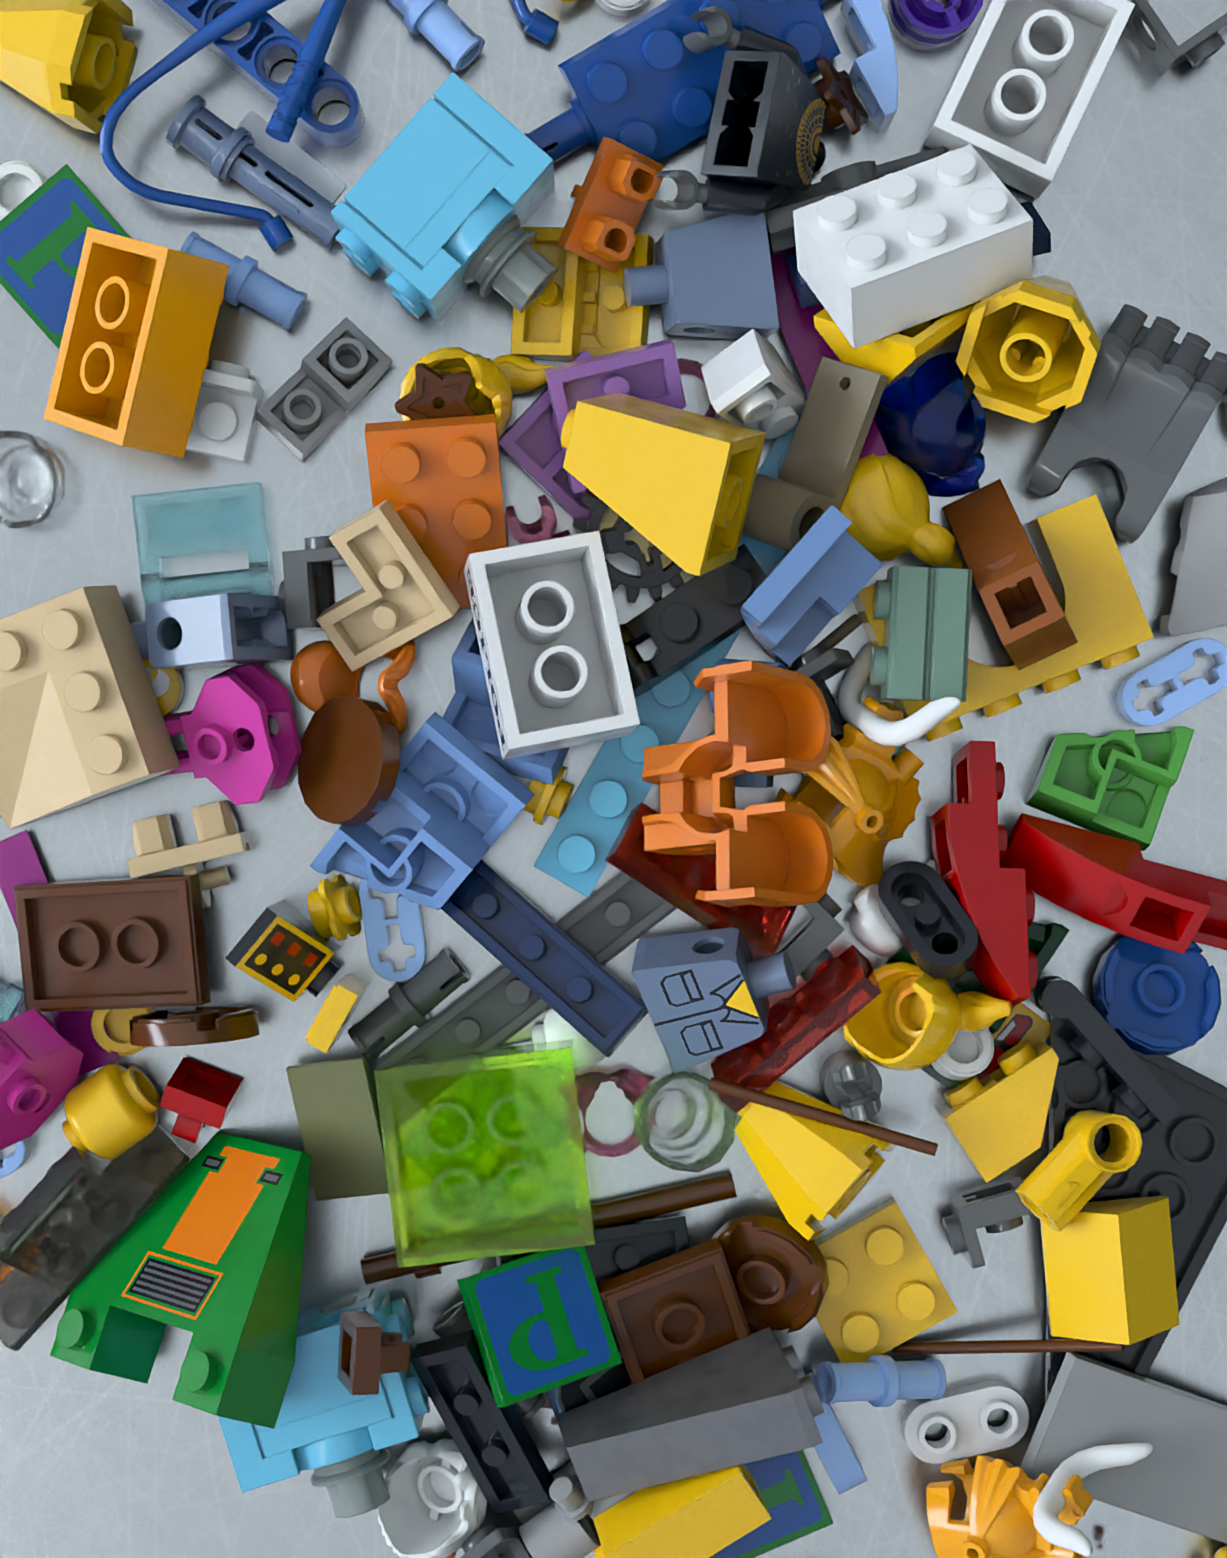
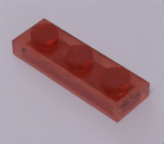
M643 802L632 809L605 861L708 929L734 927L741 930L752 958L758 959L775 954L797 905L766 907L749 904L724 907L695 899L698 890L716 891V854L671 855L644 851L642 817L659 813Z
M851 945L840 956L830 958L822 963L809 982L790 998L779 1000L769 1009L767 1031L761 1037L717 1056V1059L711 1063L714 1078L763 1092L882 993L869 959L854 945ZM718 1093L719 1098L735 1113H738L750 1103Z

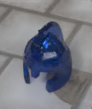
M946 352L933 356L920 364L912 376H903L883 391L874 416L888 453L908 464L921 477L928 495L937 497H950L979 490L978 480L985 469V457L980 452L986 435V408L981 407L975 394H971L970 398H967L962 382L964 375L956 363L958 352Z

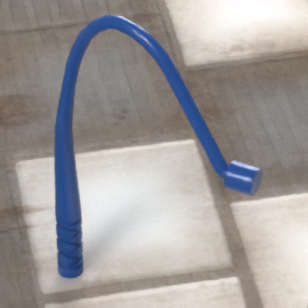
M240 0L192 34L152 68L133 81L118 96L107 111L101 127L99 149L104 164L113 176L130 191L146 199L164 204L262 222L263 225L258 229L270 248L274 250L293 238L280 215L273 217L271 213L260 208L151 187L129 174L116 159L112 148L113 133L118 119L141 92L214 41L287 1Z
M347 0L324 1L298 55L296 64L293 66V73L289 75L284 87L285 91L282 92L278 100V107L274 109L265 129L266 133L272 138L285 143L290 142L298 123L297 119L300 118L305 107L304 103L308 100L313 89L312 85L318 78V73H320ZM511 0L518 17L525 24L524 32L548 44L557 30L559 21L537 8L531 13L525 0Z

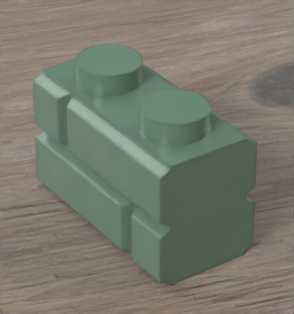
M892 566L887 569L886 581L876 580L873 596L874 620H884L883 646L872 647L870 684L881 685V699L931 702L944 697H956L960 700V703L966 702L972 570Z

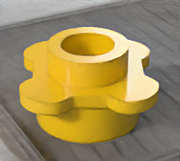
M342 875L334 876L332 883L329 879L321 880L318 888L309 892L307 901L309 915L316 931L323 938L327 939L334 936L338 941L347 939V933L350 936L358 935L361 930L362 911L357 891L354 887L347 884Z

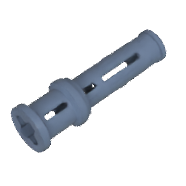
M194 95L189 99L170 125L166 134V143L174 149L182 146L211 167L210 174L217 180L227 182L234 179L278 213L284 215L323 243L324 247L330 249L337 242L335 237L340 232L331 215V211L336 205L254 147L255 140L251 137V132L244 127L235 130L206 109L207 102L201 96Z

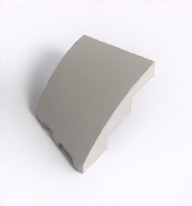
M1227 477L1185 495L1179 524L1181 538L1174 550L1170 570L1178 578L1170 615L1161 616L1159 626L1163 635L1173 637L1227 625Z

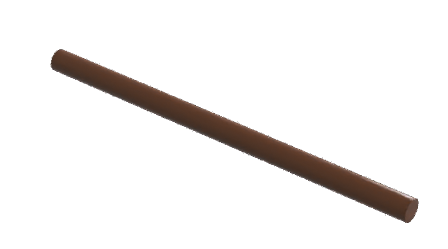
M713 1077L710 1080L708 1090L830 1126L861 1133L928 1155L935 1156L938 1143L863 1121H854L846 1116Z
M1080 1339L904 1342L894 1348L895 1355L1124 1351V1345Z

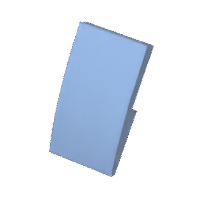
M843 0L840 9L864 52V55L854 60L849 77L879 132L890 126L897 111L898 68L889 23L880 0Z

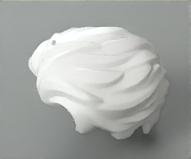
M445 1438L432 1444L425 1440L414 1442L404 1449L390 1466L385 1477L390 1499L376 1508L378 1522L382 1528V1535L385 1536L387 1545L391 1546L393 1552L397 1553L400 1558H445L460 1549L463 1543L479 1529L480 1524L485 1518L487 1500L454 1440Z

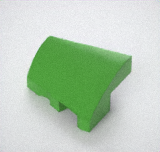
M1175 726L1171 732L1135 734V729L1114 730L1107 736L1095 737L1085 732L1057 734L1041 765L1026 805L1091 831L1139 843L1140 849L1145 851L1151 845L1169 790L1178 780L1194 730L1186 726Z

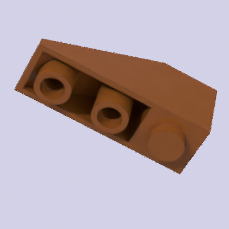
M1001 479L944 506L943 510L966 564L972 570V578L1003 646L1017 669H1024L1078 643Z

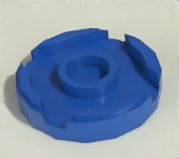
M1125 936L1117 940L1101 956L1093 977L1094 1004L1101 1016L1131 1049L1144 1055L1169 1056L1195 1045L1199 1039L1203 1038L1214 1027L1221 1007L1220 979L1214 966L1211 965L1209 967L1207 960L1201 954L1203 950L1195 942L1192 941L1185 954H1181Z

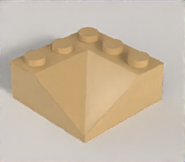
M116 585L81 587L0 619V815L9 830L181 768Z

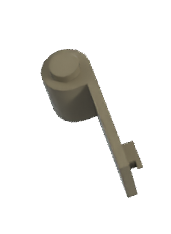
M822 356L778 479L764 474H757L755 477L742 535L790 552L831 505L840 511L886 386L887 376Z

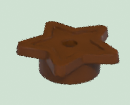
M825 57L820 58L816 62L823 78L813 83V85L826 100L827 110L824 121L835 130L846 124L851 134L855 135L861 130L860 123L865 122L869 116L854 93L848 73L845 70L838 72Z
M418 363L415 366V385L413 391L399 399L394 407L397 413L417 420L478 415L465 398L472 380V373L465 370L453 374L446 370H433L424 363ZM440 397L444 399L445 404L437 407L432 401Z

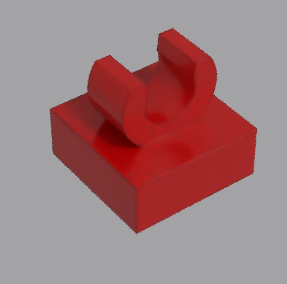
M183 1057L168 1081L159 1107L178 1113L172 1135L196 1143L201 1128H205L206 1124L220 1129L236 1101L243 1079Z

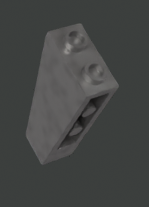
M770 1327L555 1416L566 1449L588 1502L812 1448L823 1443L814 1417L824 1413L815 1386L810 1376H805L794 1347L790 1345L781 1349Z

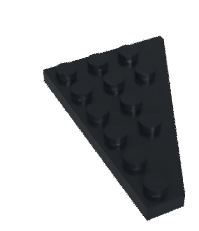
M1051 1017L1050 1047L1053 1048L1059 1057V1063L1049 1105V1153L1063 1139L1064 1128L1069 1119L1079 1111L1091 1109L1122 1115L1136 1124L1142 1138L1141 1154L1136 1163L1126 1171L1114 1173L1088 1202L1162 1195L1169 1197L1178 1311L1180 1312L1227 1222V1087L1165 1055H1144L1131 1049L1184 1108L1166 1125L1160 1124L1148 1114L1138 1120L1113 1093V1090L1120 1085V1082L1105 1066L1095 1072L1070 1044L1078 1035L1064 1019ZM1105 1125L1098 1130L1094 1139V1147L1098 1156L1106 1152L1110 1143L1109 1130ZM1046 1294V1339H1071L1054 1337L1050 1334ZM1171 1328L1132 1345H1124V1351L1074 1353L1146 1377ZM1067 1352L1046 1353L1045 1404Z

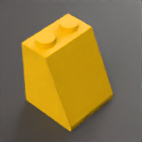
M615 393L577 401L576 409L569 411L561 432V446L567 449L563 468L686 573L701 576L736 559L766 432L627 394Z

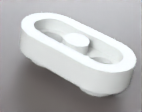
M987 1380L945 1390L943 1397L939 1400L915 1399L903 1414L901 1430L904 1440L913 1455L927 1463L941 1464L1013 1446L1027 1431L1029 1410L1020 1393L1012 1385L1000 1380ZM998 1408L1007 1410L1008 1418L1003 1425L992 1427L987 1424V1418L991 1411ZM934 1423H941L947 1426L946 1435L939 1441H929L925 1438L927 1428Z

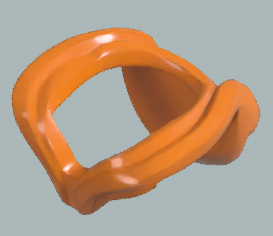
M330 640L315 641L302 648L293 659L290 667L293 691L298 700L313 712H317L328 700L348 695L360 698L359 686L361 675L368 664L352 672ZM413 640L380 656L394 660L379 676L378 693L389 710L382 712L386 722L395 725L398 735L402 734L406 729L407 706L397 685L400 680L409 674L414 663L416 650Z

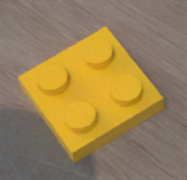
M893 1197L815 1241L827 1263L829 1281L816 1319L841 1363L866 1362L872 1355H883L958 1312Z

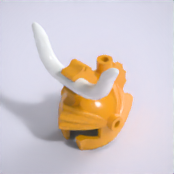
M870 643L863 645L854 660L855 663L849 667L840 683L837 703L842 718L847 722L843 726V738L837 741L831 736L829 750L824 762L814 771L802 772L804 774L803 784L792 796L781 787L774 802L788 801L803 804L815 810L825 823L831 839L833 869L844 876L850 883L864 888L874 883L879 885L883 875L882 865L885 848L893 839L903 837L908 825L915 820V810L922 799L918 791L920 781L913 776L924 763L906 747L892 761L891 757L896 752L895 746H902L921 738L960 705L958 698L944 697L931 701L914 714L903 719V712L889 702H878L868 696L864 699L863 704L861 701L862 691L870 676V659L873 647Z
M1126 1443L1093 1446L1076 1452L1064 1460L1053 1472L1050 1479L1045 1473L1040 1474L1035 1480L1030 1479L1025 1474L1023 1468L1019 1466L1014 1467L1010 1462L1003 1459H994L983 1455L977 1456L975 1468L971 1467L969 1459L943 1463L940 1467L941 1472L954 1474L963 1481L968 1500L964 1520L950 1519L952 1501L956 1490L954 1481L931 1482L927 1485L926 1508L937 1557L1083 1558L1084 1556H1090L1093 1553L1091 1541L1081 1530L1070 1526L1071 1524L1076 1525L1079 1519L1084 1517L1093 1502L1092 1495L1083 1487L1082 1479L1099 1470L1131 1465L1140 1461L1152 1452L1153 1445L1150 1443Z

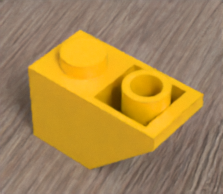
M1027 1040L1013 1046L997 1059L1000 1065L999 1069L980 1081L976 1075L960 1081L956 1087L946 1091L944 1098L947 1102L936 1109L975 1171L986 1183L1041 1148L1059 1063V1057L1053 1048L1042 1041L1032 1046L1030 1041Z

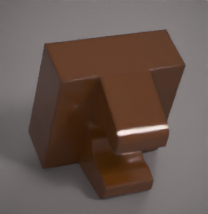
M367 1311L341 1312L337 1378L351 1395L378 1394L380 1374L409 1371L411 1343L403 1341L401 1333L382 1332V1326Z

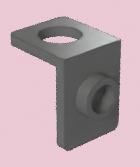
M1147 0L1131 1L1135 6L1126 26L1160 76H1163L1186 59H1188L1192 67H1195L1211 57L1226 44L1221 35L1227 32V13L1178 46ZM1143 22L1148 26V28L1152 32L1155 41L1150 37V35L1146 31Z

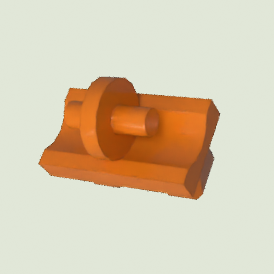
M603 137L583 185H574L570 197L575 200V203L556 246L610 272L617 273L621 262L628 259L636 241L634 233L649 200L655 198L663 178L655 177V175L662 171L664 165L612 138Z

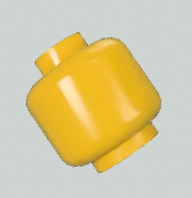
M110 1063L65 1095L64 1110L67 1120L62 1123V1129L70 1144L80 1153L85 1154L91 1151L100 1158L113 1160L157 1128V1109L160 1108L161 1099L153 1083L140 1069L135 1066L126 1069L121 1065Z

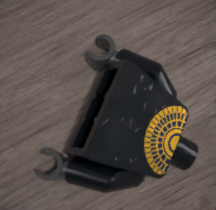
M710 6L690 15V18L702 22L707 27L709 35L702 32H692L683 37L685 46L690 51L698 54L706 53L718 46L732 49L725 50L700 173L708 178L704 184L698 183L697 178L686 170L661 171L655 177L673 179L677 185L678 193L674 201L653 200V204L662 210H687L695 203H702L704 211L756 216L784 201L787 190L805 191L811 186L813 174L820 169L826 158L825 146L820 141L827 110L826 100L809 81L800 54L794 46L745 25H742L739 30L732 28L731 18L724 9Z

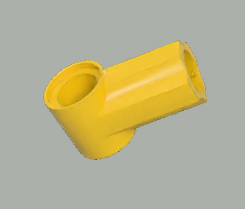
M1091 1109L1079 1111L1066 1124L1063 1139L1015 1192L1019 1195L1020 1201L1036 1217L1046 1223L1052 1230L1061 1232L1114 1173L1126 1171L1136 1163L1142 1149L1141 1133L1136 1124L1126 1116ZM1105 1125L1109 1130L1110 1143L1106 1152L1098 1156L1094 1147V1139L1098 1130Z

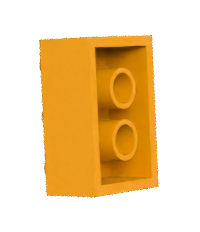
M87 227L44 419L121 446L184 458L188 437L194 423V412L204 371L209 360V349L219 308L224 298V287L230 265Z

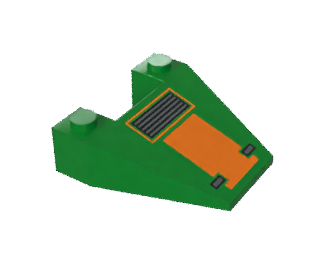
M217 1132L70 1292L64 1314L57 1326L56 1338L50 1356L91 1371L148 1384L166 1324L193 1332L185 1360L181 1366L180 1376L172 1400L216 1416L274 1429L295 1363L311 1155Z

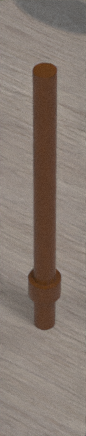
M729 1172L437 1242L434 1236L409 1241L408 1249L361 1259L362 1274L366 1285L415 1273L416 1279L441 1274L443 1266L494 1255V1243L629 1223L737 1197L732 1174Z

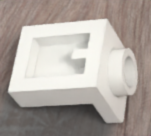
M212 360L210 370L205 369L194 412V423L188 437L186 450L247 464L257 420L256 410L260 407L263 394L262 387L255 380L248 379L250 369L229 362Z

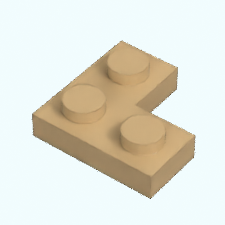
M388 499L338 527L329 537L363 588L324 609L316 621L352 672L452 618L460 608V605Z

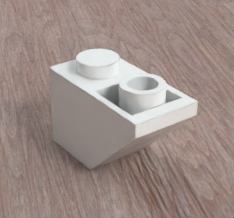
M754 329L701 366L710 403L716 413L730 423L766 432L765 438L773 439L788 432L798 422V415L802 413L807 398L775 347Z

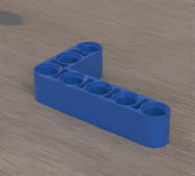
M240 0L152 1L190 34H194ZM265 12L250 20V29L243 38L235 41L219 38L206 47L278 107L277 103L282 92L285 91L286 82L278 83L269 79V71L279 60L293 59L296 61L304 43L269 13ZM324 61L320 73H318V78L312 85L311 94L304 103V110L300 118L297 119V125L322 145L328 148L340 149L350 146L360 137L364 129L365 117L356 90L349 81ZM341 100L350 106L347 117L338 124L327 125L317 120L321 106L328 101Z

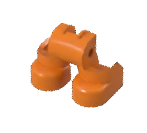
M753 660L704 668L693 684L696 688L714 692L715 734L703 737L697 741L644 748L642 780L660 785V814L642 817L644 851L671 855L716 854V891L698 890L695 899L724 907L749 904L766 907H784L816 903L826 893L832 878V844L825 823L815 810L806 805L788 801L750 805L744 810L736 809L735 777L748 772L775 776L816 770L825 760L831 736L829 710L823 693L812 679L802 673Z

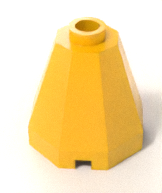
M0 0V81L74 129L97 134L101 131L103 125L98 118L101 115L106 116L107 111L118 96L129 86L136 62L135 42L123 40L122 24L134 27L132 10L121 0Z
M1043 275L1022 280L975 303L969 315L956 363L964 377L968 373L975 385L973 393L981 407L1030 423H1036L1049 417L1051 411L1066 405L1065 409L1082 401L1102 343L1072 284Z
M775 1081L768 1088H765L761 1083L752 1088L844 1116L842 1111L832 1104L779 1081ZM741 1100L735 1109V1112L742 1117L735 1128V1132L788 1223L808 1241L817 1239L826 1230L817 1220L822 1222L828 1214L836 1220L886 1161L876 1152L878 1148L882 1152H892L896 1146L895 1144L861 1133L830 1126L745 1100ZM863 1120V1122L870 1123V1124H873V1125H876V1126H880V1125H878V1124H876V1123H874V1122H871V1121H869V1120H867V1121H866V1120Z

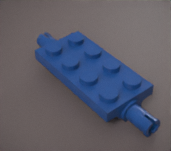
M667 0L559 64L558 68L570 89L572 100L567 102L569 109L528 134L524 133V135L553 159V163L587 143L591 147L597 145L599 148L603 137L612 138L640 154L659 162L709 132L725 50H732L724 46H718L706 53L698 54L690 51L683 42L684 36L692 32H702L709 35L707 27L702 22L690 18L691 14L710 6L721 7L731 18L732 28L739 30L742 25H745L794 46L800 54L807 74L818 67L816 60L825 57L829 61L841 54L822 13L823 3L828 0Z

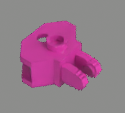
M258 662L235 665L205 680L193 710L169 714L163 717L169 736L184 733L187 750L175 751L181 768L164 774L193 772L195 779L206 777L235 805L260 802L265 799L268 790L280 789L286 786L302 753L288 690ZM268 715L273 716L279 724L277 735H270L267 724Z
M31 1009L0 1023V1151L32 1136L65 1099V1095L76 1086L83 1052L76 1045L64 1039L54 1029L55 1024L36 1009Z

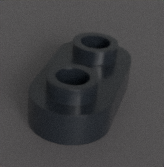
M917 861L900 862L887 869L878 885L879 909L917 966L926 974L941 979L955 978L966 973L974 965L977 958L978 932L973 921L940 875L932 867ZM905 898H916L921 903L916 906H906L901 901ZM946 945L955 949V952L940 954L935 952L934 949Z

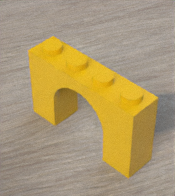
M1097 494L1026 523L1045 574L1078 643L1021 670H1018L1015 664L1006 667L988 666L968 658L966 702L960 703L958 708L925 734L927 742L962 729L963 725L959 717L979 708H983L986 718L1021 705L1022 701L1018 693L1036 685L1042 684L1044 692L1047 694L1081 680L1077 669L1100 660L1104 670L1133 660L1140 656L1136 645L1154 638ZM875 584L863 588L854 597L853 602L860 619L863 621L862 625L872 646H883L884 620H874L875 587ZM893 700L895 706L903 712V719L930 703L924 701Z
M743 1464L636 1491L593 1518L601 1543L600 1546L593 1549L595 1558H710L772 1518L756 1481Z

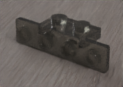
M157 1124V1128L147 1137L119 1157L113 1159L109 1165L72 1146L61 1159L48 1169L44 1178L22 1202L4 1217L0 1224V1261L13 1267V1270L0 1283V1340L7 1348L14 1351L22 1348L70 1295V1292L93 1270L189 1164L190 1157L160 1124Z

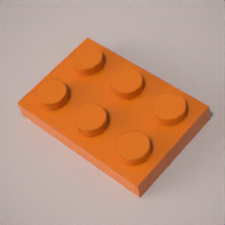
M496 414L367 423L365 425V440L373 507L387 499L389 500L460 605V608H471L463 572L469 554L508 547Z

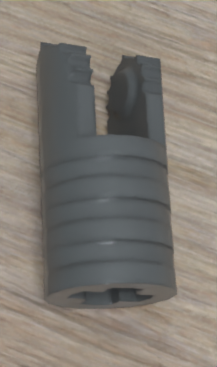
M839 1050L829 1055L823 1062L819 1072L820 1087L826 1098L834 1107L840 1109L844 1116L854 1121H867L877 1115L882 1105L880 1101L882 1078L877 1068L869 1059L863 1058L857 1051ZM864 1076L866 1078L865 1082L857 1083L860 1091L852 1096H848L842 1087H835L834 1085L835 1082L851 1083L863 1079Z

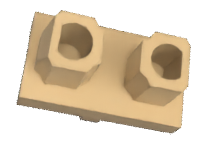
M228 800L191 808L199 842L177 847L170 813L133 821V845L136 857L126 859L130 877L134 878L183 866L184 874H199L202 910L211 906L209 889L230 884L227 866L205 870L202 861L253 849L249 831L239 833L237 820Z

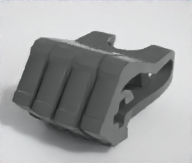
M1124 304L1101 340L1102 344L1082 401L1064 409L1034 467L1029 481V490L1039 496H1050L1059 491L1072 470L1101 461L1112 465L1117 469L1125 496L1124 504L1115 519L1114 529L1120 539L1132 544L1142 535L1225 392L1227 388V354L1216 351L1213 358L1209 360L1204 356L1211 344L1203 337L1187 332L1182 343L1179 344L1174 341L1180 330V327L1175 323L1157 316L1152 326L1148 328L1144 326L1148 315L1137 307Z

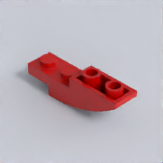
M969 741L952 756L954 803H946L930 816L933 856L936 872L976 926L978 932V954L972 969L990 996L1010 1001L1013 1007L1031 998L1030 990H1034L1037 983V958L1033 951H1029L1028 926H1031L1034 920L1035 897L1033 890L1026 888L1025 869L1000 868V863L1006 857L1008 839L1005 826L998 824L997 800H1000L1003 796L1005 771L1003 764L996 762L995 742Z
M1024 813L1020 814L1008 838L1006 857L1000 863V868L1025 869L1026 888H1031L1036 894L1086 920L1150 945L1185 954L1192 941L1227 950V881L1143 859L1139 843Z

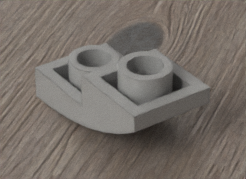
M345 317L302 359L301 368L256 410V419L302 462L369 392L392 365L393 360L352 321Z

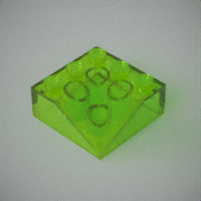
M573 1039L510 1046L374 1070L398 1268L595 1245L596 1223Z

